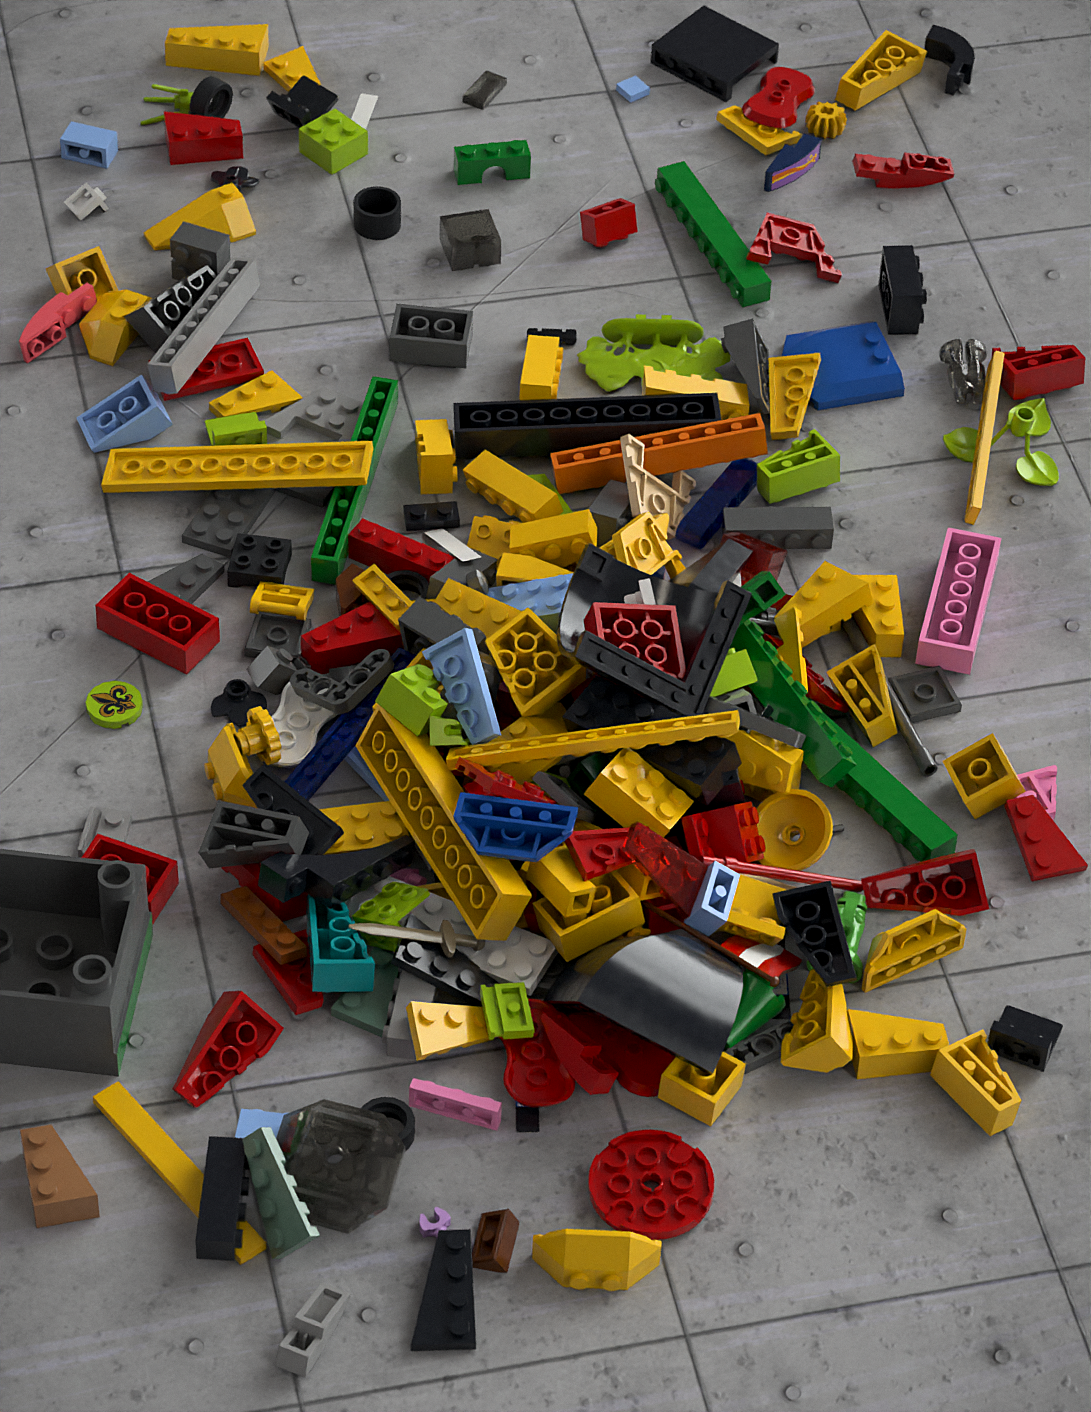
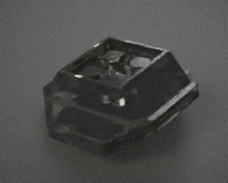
M323 1099L283 1116L276 1140L286 1160L284 1169L288 1175H293L297 1184L294 1191L299 1202H305L309 1210L307 1215L309 1224L349 1234L358 1228L360 1224L388 1208L404 1157L405 1145L384 1114ZM332 1155L343 1157L338 1163L327 1161Z

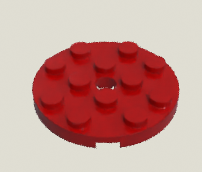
M636 1130L612 1139L599 1155L596 1154L589 1170L588 1193L597 1214L613 1229L640 1234L651 1240H661L684 1234L703 1220L713 1201L715 1181L712 1167L703 1152L698 1147L694 1149L689 1144L683 1142L681 1136L662 1130ZM653 1180L659 1186L654 1188V1191H651V1188L646 1187L643 1183Z

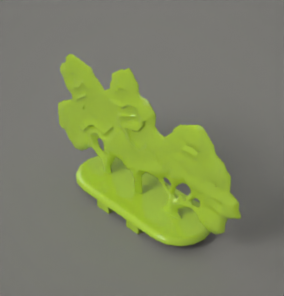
M636 314L635 318L610 320L601 329L605 338L600 336L590 338L587 341L586 350L577 354L579 362L585 365V373L591 379L596 380L598 385L607 392L625 386L634 376L642 378L641 385L643 386L644 365L653 367V371L665 372V369L676 371V375L686 377L694 374L700 375L703 380L712 381L714 378L724 380L722 375L715 371V369L731 360L729 352H724L721 341L716 337L708 338L701 344L694 345V343L702 339L704 335L703 327L694 321L673 320L672 315H662L661 319H646V314ZM623 344L626 345L625 351L618 356L613 354L617 347L623 348ZM633 344L653 346L649 349H638ZM668 345H677V347L672 348ZM607 346H612L610 351H606ZM629 347L634 349V353L628 351ZM687 347L692 349L691 354L687 353Z

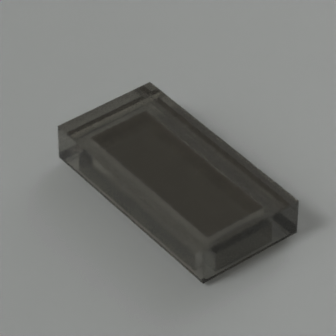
M486 70L462 96V103L484 110L507 85V78Z

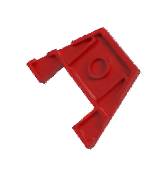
M767 212L746 257L747 260L768 265L771 260L772 251L775 254L783 253L794 256L798 260L814 261L817 278L839 283L842 277L840 269L835 270L833 266L835 262L833 257L824 251L825 243L814 224Z
M459 757L456 762L455 768L457 770L464 771L463 774L475 779V782L490 792L510 799L560 805L548 793L541 790V787L533 783L524 781L523 785L518 784L513 779V776L506 772L497 770L496 774L486 771L484 766Z

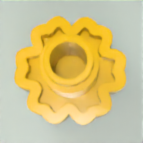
M261 706L249 709V712H247V719L249 721L246 723L247 726L240 728L237 733L233 734L240 754H246L247 756L257 754L261 762L265 761L266 765L279 762L282 746L272 717Z

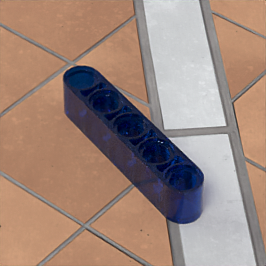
M748 458L732 461L680 521L675 538L699 550L703 549L722 527L723 508L739 507L757 486L758 463Z

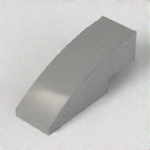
M321 1282L294 1317L293 1328L280 1343L276 1366L306 1377L331 1338L350 1300L351 1293Z

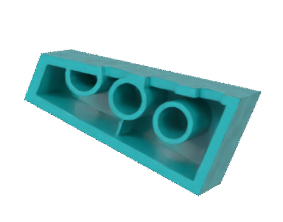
M307 894L306 920L312 992L373 991L375 962L372 956L369 957L364 940L360 939L356 930L348 927L349 924L356 923L351 921L346 903L342 902L329 909Z

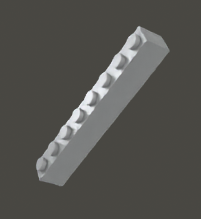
M232 257L147 365L154 392L178 393L260 287L255 259Z

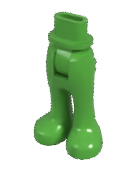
M846 891L843 893L842 898L837 900V906L856 978L859 981L863 973V964L857 955V951L865 928L866 897L862 894ZM807 960V968L810 971L814 968Z

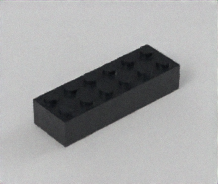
M598 675L593 678L562 716L568 732L682 717ZM717 736L705 737L696 742H691L687 739L675 741L670 745L663 746L656 743L646 745L640 749H632L653 768L660 771L677 788L684 791L687 796L706 806L709 805L742 763L736 744L726 738H719ZM618 748L614 752L604 754L614 758L623 748Z

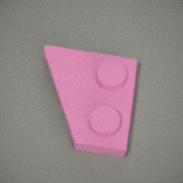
M1052 765L1018 774L1017 776L1026 792L1015 797L1034 795L1053 820L1056 814L1057 766Z

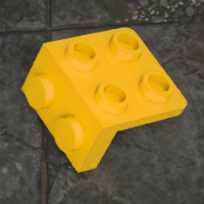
M474 516L467 547L498 559L496 566L498 571L503 552L511 553L509 549L510 527L521 522L509 521L508 523L498 521L499 519L492 516Z

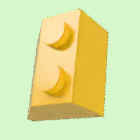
M100 246L46 268V272L57 294L62 292L68 296L85 283H89L94 287L97 301L104 293L119 291Z

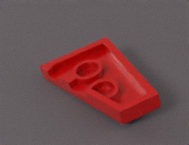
M649 826L573 831L572 835L564 841L584 882L655 856L659 847Z

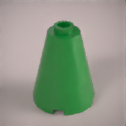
M748 969L743 972L740 1004L724 1051L746 1039L778 1015L786 1005L782 994L779 997L774 994L772 990L775 987H771L770 982Z

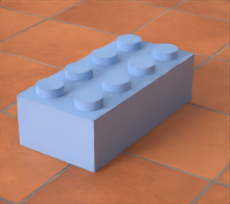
M573 573L489 588L487 596L520 611H524L528 607L557 634L562 604Z

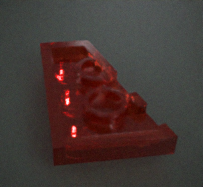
M637 821L631 824L622 847L623 852L644 876L651 877L660 888L658 892L665 900L669 898L678 908L676 912L682 919L690 917L708 866Z

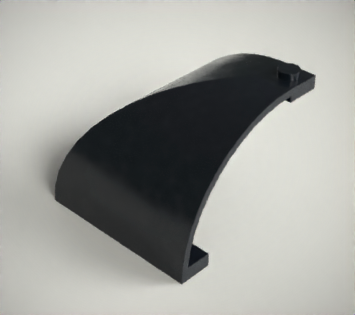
M591 543L586 544L569 583L559 616L557 644L561 654L679 716L702 715L752 593L729 580L722 583L719 592L699 590L672 583L635 569L613 558V555ZM650 578L656 605L676 607L686 668L683 680L680 681L587 630L585 631L583 620L593 602L625 604L624 596L640 591L638 581Z
M672 934L625 937L602 944L571 963L549 988L543 1001L568 1015H598L706 1073H713L737 1015L743 988V971L738 963L730 960L724 954L688 937Z

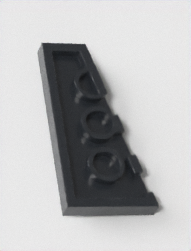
M412 913L406 918L403 926L433 931ZM399 938L391 964L472 1006L482 1007L480 997L481 985L494 987V984H500L483 972L477 964L458 949H455L453 957H447L440 943Z
M471 1229L439 1230L411 1342V1351L476 1349Z

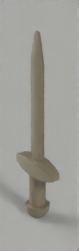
M448 920L442 921L439 932L374 923L349 924L348 926L350 929L376 936L440 943L447 957H453L456 946L471 947L474 951H479L485 947L486 940L476 939L475 935L455 933Z

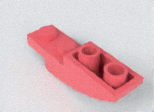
M85 283L68 296L60 292L42 306L31 318L19 339L26 363H29L67 337L65 329L87 315L97 303L92 285Z

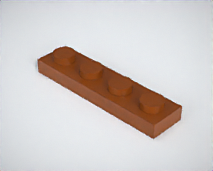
M247 886L220 894V904L280 965L307 957V946Z

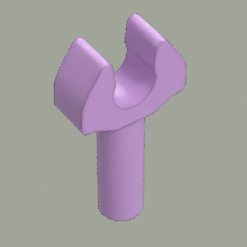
M435 1207L434 1217L437 1223H430L424 1214H420L419 1230L423 1237L435 1236L437 1238L439 1230H447V1227L451 1225V1217L448 1212Z

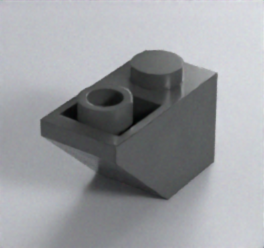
M267 645L246 670L257 688L278 695L282 693L286 684L290 682L293 673L300 669H310L311 665L301 656L295 657L282 648L278 650Z

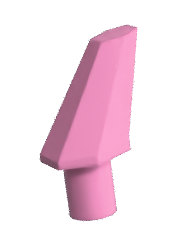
M401 869L390 875L414 886L426 885L427 879L419 875L418 869Z

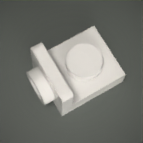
M87 182L64 201L80 221L97 206H100L105 212L109 209L104 203L106 196L98 187L93 190Z
M650 578L638 581L640 591L624 596L625 604L656 605Z

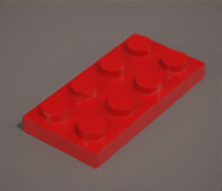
M247 337L214 345L178 393H160L164 401L249 382L263 375L264 369Z

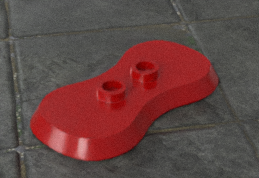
M786 67L771 68L761 77L760 92L750 97L743 104L742 112L751 121L767 127L780 129L790 127L797 121L798 106L814 95L815 87L811 78L800 71Z
M528 998L534 1026L533 1038L503 1039L499 1037L507 1052V1064L503 1078L504 1086L510 1096L523 1106L536 1108L550 1107L566 1101L572 1095L575 1088V1079L566 1070L555 1053L541 1020L543 1012H558V1010L543 1000Z
M568 1015L572 1021L603 1045L598 1056L619 1073L616 1079L627 1091L644 1097H655L658 1095L661 1076L675 1059V1056L626 1030H619L616 1025L609 1024L595 1015Z

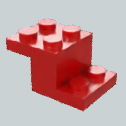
M751 801L681 817L694 875H699L706 869L699 866L701 855L722 858V856L735 857L737 861L748 863L764 858L765 842L763 837L759 835L757 828L759 815L757 809L752 806Z

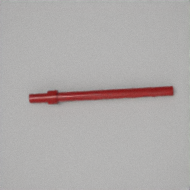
M701 855L699 858V866L707 868L714 861H717L736 873L811 885L831 880L832 887L836 889L862 892L863 890L860 880L737 861L735 857L729 856L716 858Z

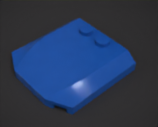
M870 321L786 335L782 356L820 353L821 362L809 399L814 403L816 410L904 396L905 387L902 372L877 322Z

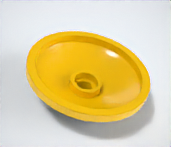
M790 789L789 793H774L757 807L759 815L757 828L759 835L764 839L766 847L763 853L764 858L758 860L762 865L802 871L812 866L823 856L832 838L833 822L828 808L816 795L806 790ZM800 834V838L797 841H793L794 836Z

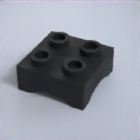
M237 533L227 570L228 587L258 586L260 581L284 585L287 567L292 556L291 539Z

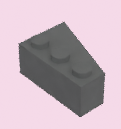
M218 801L198 853L209 868L261 863L280 851L286 854L301 855L309 831L299 816Z

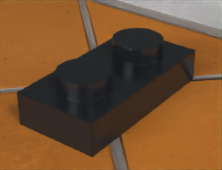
M457 501L403 505L406 531L460 528Z

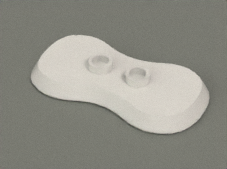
M290 682L284 687L280 705L271 716L274 726L279 733L282 746L280 750L281 759L272 765L284 768L296 767L309 758L315 749L317 734L321 727L338 715L295 694ZM325 688L319 691L317 694H322L326 692L329 688Z

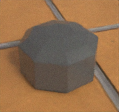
M479 570L467 573L466 582L468 587L488 595V582L484 574Z

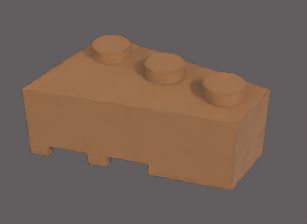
M45 1125L20 1130L22 1152L36 1228L100 1217L98 1194L53 1126Z

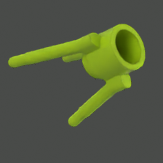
M152 84L151 87L153 89L175 93L174 97L143 98L145 102L174 103V109H179V111L174 113L189 114L190 99L193 92H188V89H177ZM164 115L143 120L140 124L143 126L164 121Z

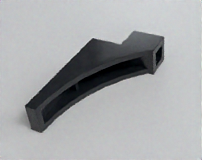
M404 835L374 848L329 855L286 854L280 851L261 862L258 886L282 903L305 892L331 909L342 902H346L354 895L367 890L379 881L388 878L402 868L409 866L413 859L415 840Z

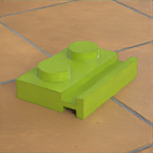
M524 982L494 984V987L481 985L480 997L489 1040H494V1037H502L503 1039L533 1038L534 1026Z

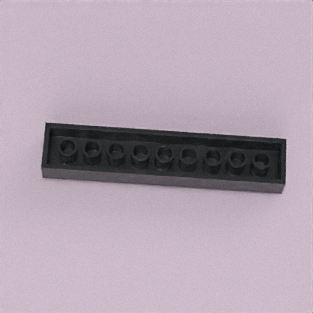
M717 393L453 403L456 459L463 458L466 460L476 458L484 450L498 458L512 456L523 458L537 455L549 457L550 453L617 441L627 434L638 437L721 420Z

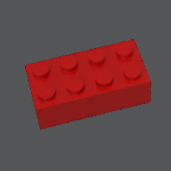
M128 573L95 605L97 629L186 675L220 642L218 617L131 573Z

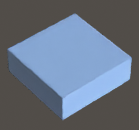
M635 75L617 83L616 91L631 103L649 95L650 87Z

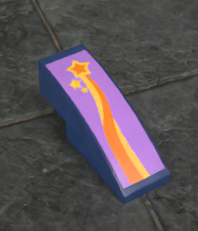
M804 133L795 147L785 144L765 172L764 191L770 192L781 188L809 171L820 159L822 139Z

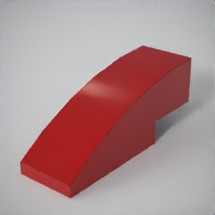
M543 1012L541 1020L555 1053L566 1070L590 1095L608 1094L619 1073L598 1056L603 1045L563 1012Z

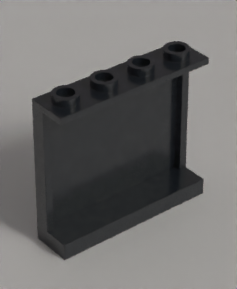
M703 5L652 44L651 64L727 102L732 98V89L737 82L766 60L774 64L778 62L779 43Z

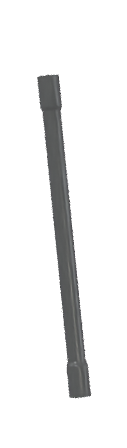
M853 616L845 622L842 619L841 624L857 654L868 648L869 645ZM885 676L895 723L911 750L912 757L922 775L926 777L931 776L937 771L938 767L930 752L922 743Z

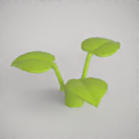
M1039 398L1023 402L1009 411L1008 421L992 438L991 446L1008 429H1011V433L1016 437L1025 436V456L1020 457L1016 462L1018 475L1024 481L1034 485H1056L1059 473L1054 460L1042 451H1036L1031 454L1029 450L1030 437L1045 435L1051 427V419L1046 409L1045 399ZM971 427L957 428L949 434L943 435V442L955 457L962 461L973 463L978 430Z

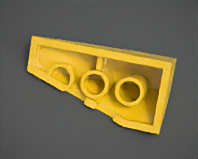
M812 969L809 971L799 997L803 1001L800 1010L793 1013L790 1020L794 1024L791 1033L785 1034L782 1040L780 1062L786 1067L828 1073L837 1067L845 1066L852 1060L853 1037L843 985L827 987L816 971Z

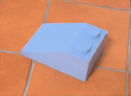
M142 374L77 417L85 438L94 453L150 440L173 425L157 392L153 391L152 386Z

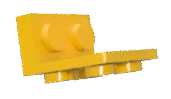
M740 874L727 922L718 929L772 947L783 939L786 928L780 926L772 893L785 891L786 889Z

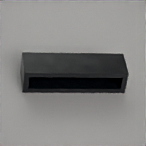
M209 1136L195 1239L196 1259L235 1261L236 1248L242 1249L243 1229H239V1222L246 1221L247 1203H242L243 1196H249L250 1177H245L246 1170H250L244 1151L243 1138Z

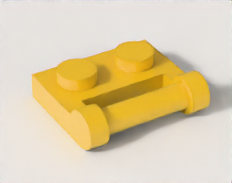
M260 581L251 598L250 613L259 614V612L294 616L296 620L305 621L307 611L314 600V589Z

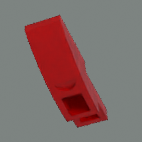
M904 152L902 159L899 160L892 157L885 158L855 153L852 160L856 177L874 179L875 185L878 188H916L940 183L954 177L951 160L942 156L935 157L920 153Z

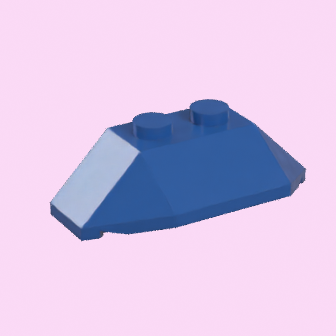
M460 792L453 817L477 855L538 862L572 835L578 807Z

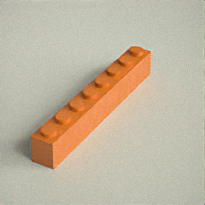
M760 413L634 437L645 445L643 469L653 476L768 454L765 427ZM620 440L550 453L554 480L559 494L605 486L610 479L623 483L627 482Z

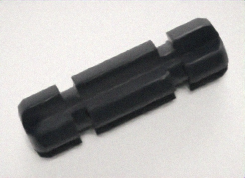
M538 328L527 329V340L528 335L559 337V344L566 342L568 345H574L577 342V332L575 329H566V332L562 331V329L542 328V331H538Z

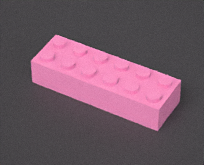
M947 529L918 641L915 664L929 667L940 666L944 670L970 675L998 562L1001 538L959 529Z

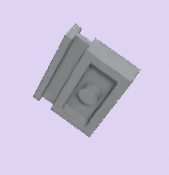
M90 806L78 846V857L81 858L97 833L126 843L132 823V812L103 808V811L95 810V807Z

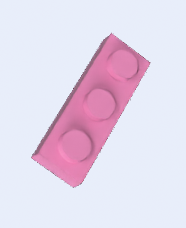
M412 1079L409 1086L410 1107L492 1130H498L501 1122V1102L494 1101L489 1097L465 1093L460 1089L440 1086L431 1081Z

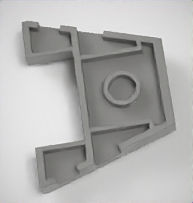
M322 387L265 420L267 434L282 439L295 424H299L337 440V442L351 441L363 402Z

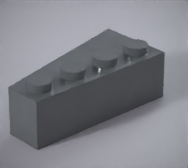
M206 265L188 274L124 316V318L152 350L157 353L217 276Z

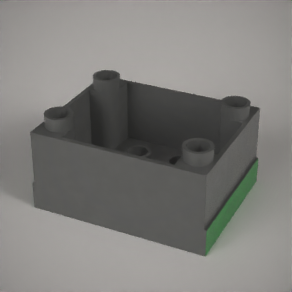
M0 849V1063L119 1077L153 938L152 912L148 910L145 865L119 860L107 861Z

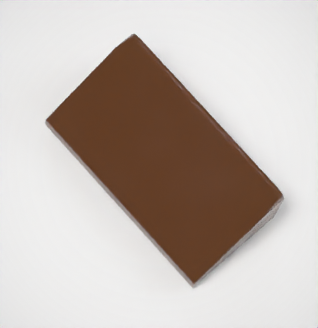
M510 1209L481 1214L472 1250L473 1268L498 1273L508 1272L519 1228V1220Z

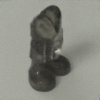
M961 339L946 342L939 350V357L944 364L949 365L947 369L948 381L953 389L957 404H966L967 394H971L973 404H982L986 379L985 366L982 365V362L987 358L985 344L976 339H969L966 342L965 358L968 362L966 364L963 362V344Z

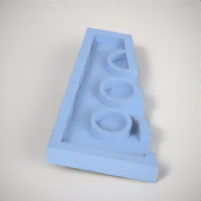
M464 628L423 650L422 653L425 659L430 660L434 668L432 670L438 681H441L446 690L445 696L447 700L456 708L458 712L456 716L471 744H484L501 736L472 629Z

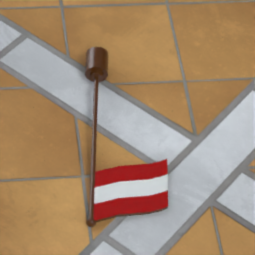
M646 900L640 901L641 905L770 982L771 987H777L780 983L779 977L796 970L802 962L801 958L777 944L772 947L738 935L728 938L719 945Z

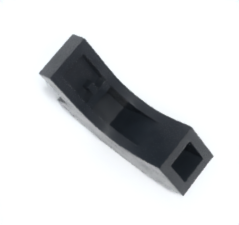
M932 25L925 38L924 50L927 51L925 57L943 62L949 66L950 70L947 73L945 93L954 96L957 88L962 87L963 83H971L975 60L974 50L971 44L960 34L941 26Z

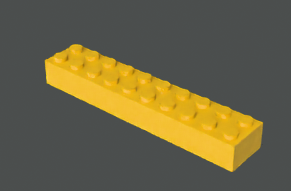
M377 704L355 747L476 939L506 941L531 899V893L509 859L477 855L455 822L453 816L460 792H465L451 770L448 771L447 764L436 747L430 746L428 735L426 733L420 736L415 735Z

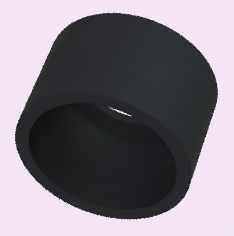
M373 186L365 188L355 195L353 200L354 229L360 236L371 240H384L393 237L399 232L401 228V198L394 190Z

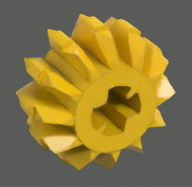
M818 101L816 105H810L805 118L808 133L814 134L815 137H823L824 140L826 137L835 139L836 135H842L847 122L844 108L838 107L837 103L830 104L828 101L826 103Z

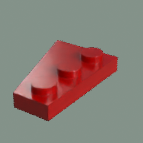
M1034 795L1006 800L1004 807L1031 882L1086 871L1088 867L1086 861Z
M306 929L294 934L307 946V957L280 965L260 944L253 946L252 951L256 961L295 1015L322 1007L324 999L322 992H312Z

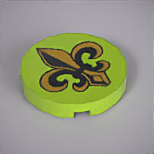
M109 681L97 685L88 693L85 702L87 714L93 723L103 728L111 729L122 728V724L129 723L130 725L140 717L143 709L141 693L135 686L122 681Z

